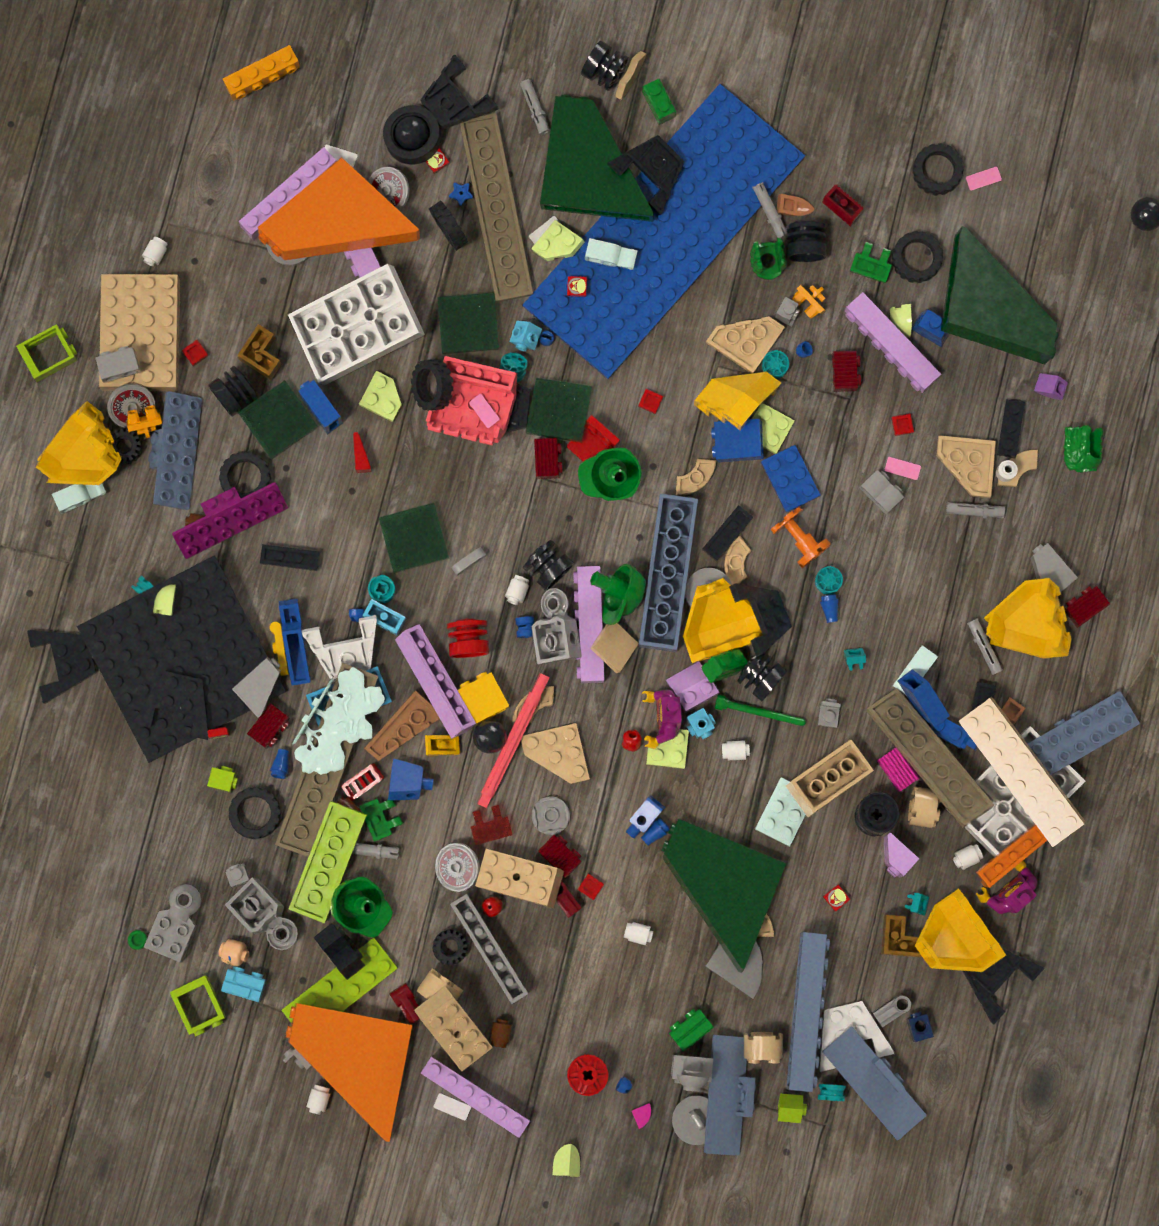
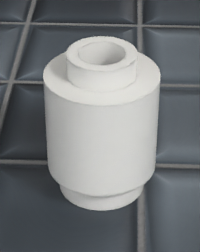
M154 237L153 240H150L142 254L144 262L150 266H154V264L159 265L168 244L164 240Z
M1010 460L1003 461L996 469L997 478L1002 482L1011 481L1017 474V465ZM1005 468L1009 469L1010 473H1007Z
M518 575L511 579L505 594L509 603L514 605L523 603L529 588V580Z
M745 740L722 743L723 759H728V761L746 760V756H750L749 744H745Z
M977 844L974 846L969 845L955 852L953 861L957 868L961 867L962 870H965L979 863L983 859V855Z
M635 922L632 924L627 923L624 938L634 943L646 945V942H651L653 931H650V926Z
M315 1084L314 1089H311L306 1106L310 1108L309 1112L320 1115L321 1111H326L330 1097V1088Z

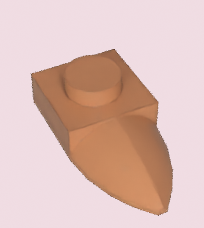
M785 194L778 195V214L794 217L807 215L814 211L813 206L802 198Z

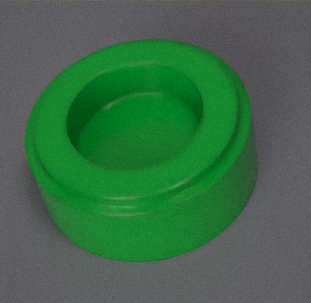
M135 930L129 934L128 944L132 949L141 950L144 948L148 937L143 931Z

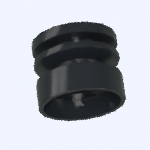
M601 40L588 56L581 75L591 81L599 75L598 85L602 86L606 81L604 89L610 91L623 75L629 57L624 54L619 59L620 51H616L610 56L612 47Z
M801 221L788 224L786 232L789 234H787L786 239L792 243L786 246L787 259L794 262L824 260L827 257L826 244L819 241L826 239V234L824 233L826 225L815 221Z
M234 365L230 368L234 374L233 377L226 371L224 372L227 379L225 383L217 377L208 384L210 390L231 417L242 410L238 401L242 399L247 405L250 404L246 395L249 394L253 400L258 398L251 382Z
M552 540L538 547L523 566L525 571L530 570L534 566L530 576L532 577L540 573L541 576L538 578L537 583L545 591L555 585L574 565V562L566 554L559 558L556 557L560 551L559 547L550 551L555 545Z
M766 653L752 657L741 670L737 680L739 684L745 678L749 680L744 686L745 689L754 684L756 687L752 694L761 702L787 672L779 663L770 668L768 666L772 659L770 656L765 662L761 661Z
M882 792L872 793L866 796L856 807L854 813L855 823L858 829L865 835L872 837L881 836L891 830L898 822L900 815L899 806L895 799L888 794ZM874 812L879 816L876 820H874V816H871Z

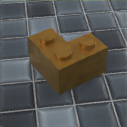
M258 324L237 355L239 360L272 380L281 366L280 360L268 353V350L276 340L275 335Z
M884 915L881 954L922 957L915 947L919 937L905 936L906 916Z

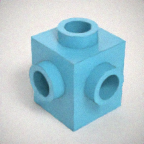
M516 321L509 342L515 344V348L526 352L527 349L535 350L542 329L531 322Z
M704 708L686 717L689 724L687 729L691 736L695 735L697 739L700 737L705 739L713 734L712 730L715 729L714 724L716 722L711 714L707 715ZM698 723H703L704 727H699Z

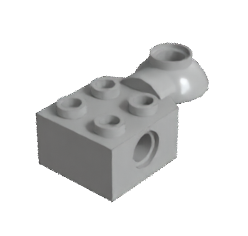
M551 588L542 596L541 609L547 619H540L531 626L537 664H551L582 657L576 619L567 615L569 601L566 594L558 588Z
M252 877L225 904L250 933L259 934L266 932L267 940L273 948L286 950L296 942L298 932L295 924L289 919L282 918L284 906L259 879ZM285 929L287 936L281 939L280 932Z
M187 884L179 885L173 889L169 898L170 909L158 912L144 945V948L178 962H183L197 929V925L190 916L197 912L201 904V896L198 890L192 885ZM183 895L189 897V903L185 906L180 904V898Z
M672 1055L670 1078L675 1079L674 1083H680L683 1086V1090L701 1092V1087L707 1086V1082L712 1080L713 1058Z

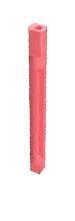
M540 673L531 692L529 691L507 737L506 744L501 749L484 784L477 804L487 808L491 798L494 797L550 677Z

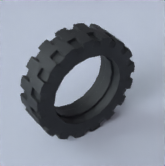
M942 143L924 147L918 153L912 168L914 181L918 183L917 186L920 189H924L925 193H933L932 195L935 196L938 194L945 195L947 192L953 191L958 186L964 171L963 160L959 157V153L956 150L954 151L951 146H944ZM941 155L952 163L953 175L948 182L935 184L924 176L923 164L928 157Z
M441 200L429 208L436 224L456 251L468 243L461 227Z
M913 231L912 233H907L897 241L893 249L892 265L895 267V272L899 273L902 279H907L908 282L922 283L923 281H929L937 274L943 262V250L940 247L939 241H936L933 235L926 234L927 232ZM919 242L930 248L933 254V261L927 270L915 272L904 265L902 252L907 245Z
M441 360L420 361V364H417L412 372L411 391L414 393L413 398L423 410L444 409L445 406L449 405V400L452 399L453 378L450 376L451 371L447 369V365L442 363ZM430 371L434 374L437 382V392L434 399L430 396L427 387Z
M240 451L237 454H232L223 462L224 464L220 468L219 481L224 492L233 488L229 481V474L236 464L250 462L259 468L261 481L258 487L248 493L237 491L240 498L270 484L271 474L269 467L259 455L253 454V452Z
M259 787L246 788L240 791L232 799L229 806V820L232 827L238 834L249 839H262L272 834L278 827L281 819V808L278 800L269 791ZM252 797L265 800L271 810L268 823L259 829L245 827L239 818V808L242 803Z

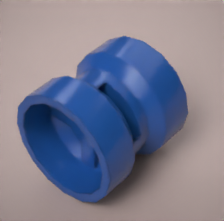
M534 617L515 618L516 625L518 626L517 638L533 637L531 626L534 624Z

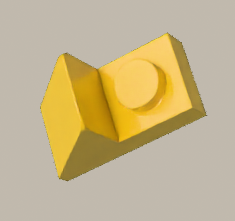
M425 735L427 756L460 755L459 736L451 739L450 735Z

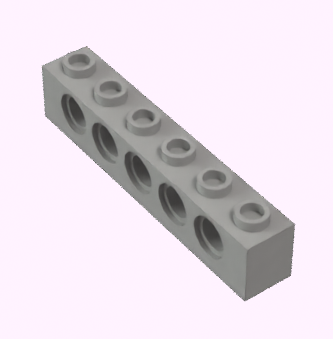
M465 894L451 903V907L511 1004L528 995L468 895Z

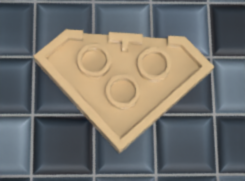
M771 317L741 321L729 325L716 326L706 343L752 374L756 371L785 327Z
M938 436L936 456L971 497L991 498L996 441Z
M576 723L522 737L521 743L524 755L570 784L590 780Z

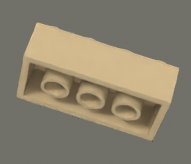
M849 740L789 782L786 788L807 817H810L874 770L854 742Z
M486 849L475 886L554 908L564 871L549 865Z
M446 986L414 1010L461 1071L465 1070L493 1048Z

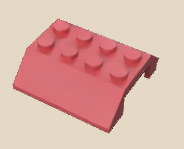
M445 356L443 363L447 365V369H450V376L453 378L452 399L449 400V405L445 406L444 409L428 411L426 418L428 430L438 433L444 430V434L459 437L462 434L461 437L463 439L475 442L479 438L480 443L493 445L494 442L499 443L506 433L516 399L517 373ZM479 394H482L499 417V421L489 428L486 427L469 404Z

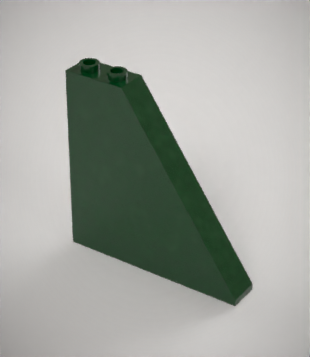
M555 96L540 199L541 209L653 222V211L630 168L628 167L622 175L618 176L607 165L609 161L622 155L594 101L588 97Z
M962 226L954 236L941 331L1045 365L1050 359L1054 358L1056 353L1054 345L1058 337V332H1056L1057 323L968 229Z
M678 819L676 824L672 823L668 834H671V838L669 841L665 840L661 850L664 852L662 858L737 971L742 973L786 863Z

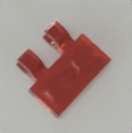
M499 805L491 807L494 816L493 821L483 823L480 810L472 812L476 824L471 826L475 845L513 835L508 816L502 818Z

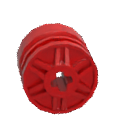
M461 619L448 623L447 629L455 631L448 633V637L457 639L456 642L449 644L450 657L470 658L488 655V641L479 638L488 634L487 630L480 629L487 627V621Z
M584 1054L576 1057L570 1063L567 1079L575 1092L584 1096H592L604 1089L608 1081V1070L600 1058ZM591 1070L593 1078L591 1080H584L583 1071L588 1072Z

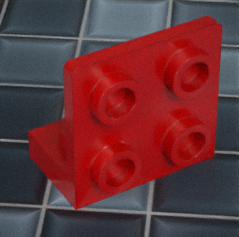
M591 415L586 420V425L567 444V448L583 462L588 458L596 456L602 450L616 448L620 444V439Z

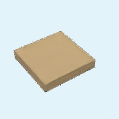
M618 623L614 625L606 624L590 649L615 673H620L639 643Z

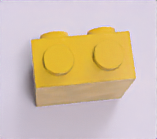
M487 672L481 673L476 676L477 680L472 683L466 681L459 685L460 689L457 690L475 720V726L481 721L488 720L510 708L492 672L489 674Z

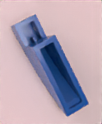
M298 598L279 601L282 636L291 686L311 683L305 639L302 635L303 626Z

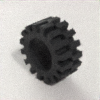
M120 428L119 431L115 430L111 434L114 440L112 445L115 452H119L117 450L119 441L126 439L131 442L132 446L129 452H119L121 464H131L133 460H137L138 456L140 457L142 442L134 431L128 432L127 428L126 430Z
M445 930L436 936L432 949L435 957L441 963L454 965L461 962L466 956L468 946L465 937L460 932ZM447 940H454L458 945L457 952L453 955H447L443 951V943Z

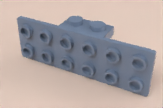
M170 391L166 392L162 429L153 432L151 436L152 448L148 457L149 468L157 469L153 504L189 510L202 398Z
M1119 691L1082 713L1080 710L1070 715V720L1065 722L1062 719L1054 724V729L1029 742L1028 746L1050 775L1136 727L1139 725V721Z
M849 1027L822 1051L896 1140L901 1139L926 1117L924 1111L905 1090V1087L902 1085L904 1080L897 1072L895 1074L891 1072L889 1068L892 1066L885 1058L881 1060L876 1056L853 1027Z
M713 1035L711 1052L713 1068L712 1080L709 1082L704 1153L738 1156L740 1154L742 1117H753L755 1108V1078L746 1077L747 1059L744 1058V1037Z

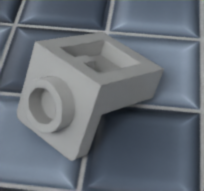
M825 699V701L820 703L817 726L837 728L839 709L841 707L837 700Z
M293 1047L284 1053L285 1058L283 1061L285 1063L295 1056L297 1059L294 1061L301 1069L305 1067L308 1070L311 1067Z

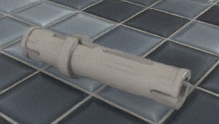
M531 79L524 80L520 83V86L530 108L531 119L535 121L539 135L548 134L551 130L545 118L546 113L541 108Z
M761 182L752 187L768 218L767 222L771 224L777 238L784 236V234L786 235V228L781 220L782 216L778 214L764 183Z
M947 502L946 514L981 516L985 519L987 517L1004 518L1005 506H991L986 503L975 505Z
M977 618L967 623L975 638L973 641L974 643L977 642L991 670V674L994 675L1002 671L1003 668H1001L995 652L989 643L988 636L980 625L979 619ZM976 630L979 631V633H980V635H981V637H982V639H983L985 645L982 644V641H981V639H980V637H979V635H978V633H977ZM985 648L988 649L989 654H990V656H991V658H992V660H993L994 663L991 662V660H990V658H989V656H988V654H987Z
M356 843L352 854L373 856L376 859L389 858L398 860L399 847Z

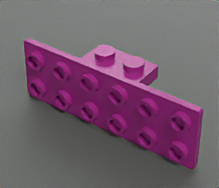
M276 482L243 498H240L236 488L233 487L201 503L206 516L173 532L172 535L185 559H188L288 509V506Z

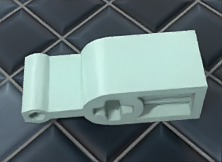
M589 238L585 260L633 270L637 250Z
M74 484L53 493L52 496L60 513L63 514L106 494L103 484Z
M922 645L897 680L912 669L924 677L938 656ZM896 680L893 686L895 688H898V690L902 693H904L903 689Z

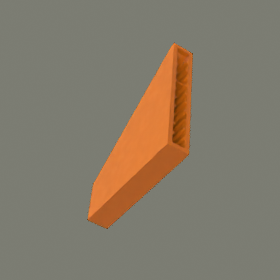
M342 157L258 226L259 240L264 245L268 244L272 252L284 260L413 242L420 239L419 229Z
M295 1003V1007H291L289 1018H292L291 1026H287L285 1037L288 1038V1042L384 1141L390 1142L412 1025Z

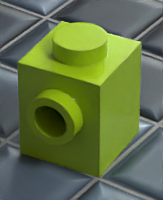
M221 766V769L212 767L207 786L232 793V789L237 787L238 778L232 772V768Z
M780 1093L778 1121L801 1123L802 1115L806 1116L807 1104H803V1095Z

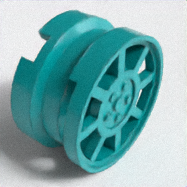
M778 350L768 352L762 362V371L768 372L776 379L782 378L789 368L787 355Z
M518 353L505 354L501 359L500 369L517 373V382L524 379L527 368L526 358Z
M832 566L822 568L815 578L816 588L825 595L836 593L843 583L841 572Z
M385 575L376 576L369 582L368 592L371 599L384 604L393 599L395 585Z
M143 576L138 578L136 583L138 586H131L138 594L154 587Z
M818 1085L821 1089L820 1094H818V1100L845 1101V1096L843 1095L844 1089H846L845 1085Z

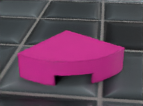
M650 1103L632 1110L639 1129L644 1127L650 1119Z

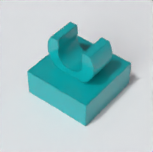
M863 648L844 650V658L849 670L852 671L853 664H858L860 670L863 669V663H866V655Z
M919 893L907 895L908 898L913 899V902L910 906L905 905V908L909 909L910 912L925 916L929 897Z

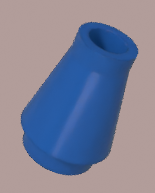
M836 594L821 596L820 604L827 623L838 621L839 599L836 598Z
M278 749L270 768L272 777L286 779V775L289 774V751Z
M659 818L654 820L641 838L649 846L651 843L666 836L670 828Z

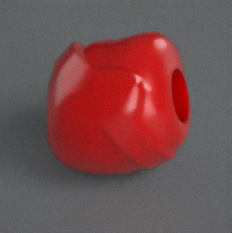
M637 730L626 731L623 734V748L631 752L640 749L642 743L640 733Z
M488 897L482 903V910L486 916L494 917L502 911L503 902L497 897Z

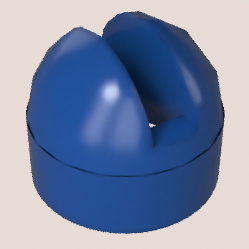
M551 331L541 332L539 336L541 345L550 346L553 344L554 335ZM542 335H545V336H548V337H552V338H551V340H550V339H547V338L542 337Z
M806 341L796 347V354L802 358L810 356L813 352L811 344Z
M349 609L351 621L359 622V618H363L364 609Z
M622 1076L615 1090L623 1094L629 1093L632 1089V1083L629 1079Z

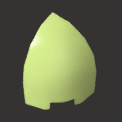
M911 304L901 305V308H890L891 322L905 337L910 338L912 329Z
M176 584L167 585L157 593L153 613L173 614Z
M564 1145L558 1150L553 1162L552 1175L580 1177V1156L574 1145Z

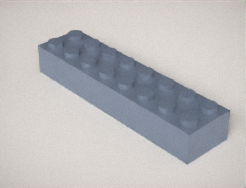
M660 494L638 647L677 652L698 499Z
M800 933L786 1089L813 1092V1088L817 1087V1076H814V1071L819 1066V1057L816 1056V1049H820L821 1037H818V1029H822L823 1017L819 1016L820 1010L824 1009V998L821 997L822 990L826 988V978H823V972L828 967L825 951H829L830 939H826L827 934Z

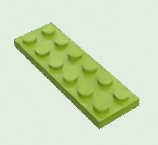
M330 801L289 910L322 923L326 922L331 909L333 893L342 881L367 814Z
M373 938L359 949L364 956L361 960L366 966L348 980L339 972L337 967L283 1008L282 1012L291 1023L292 1018H289L291 1007H295V1003L343 1012L397 970V966L376 939Z

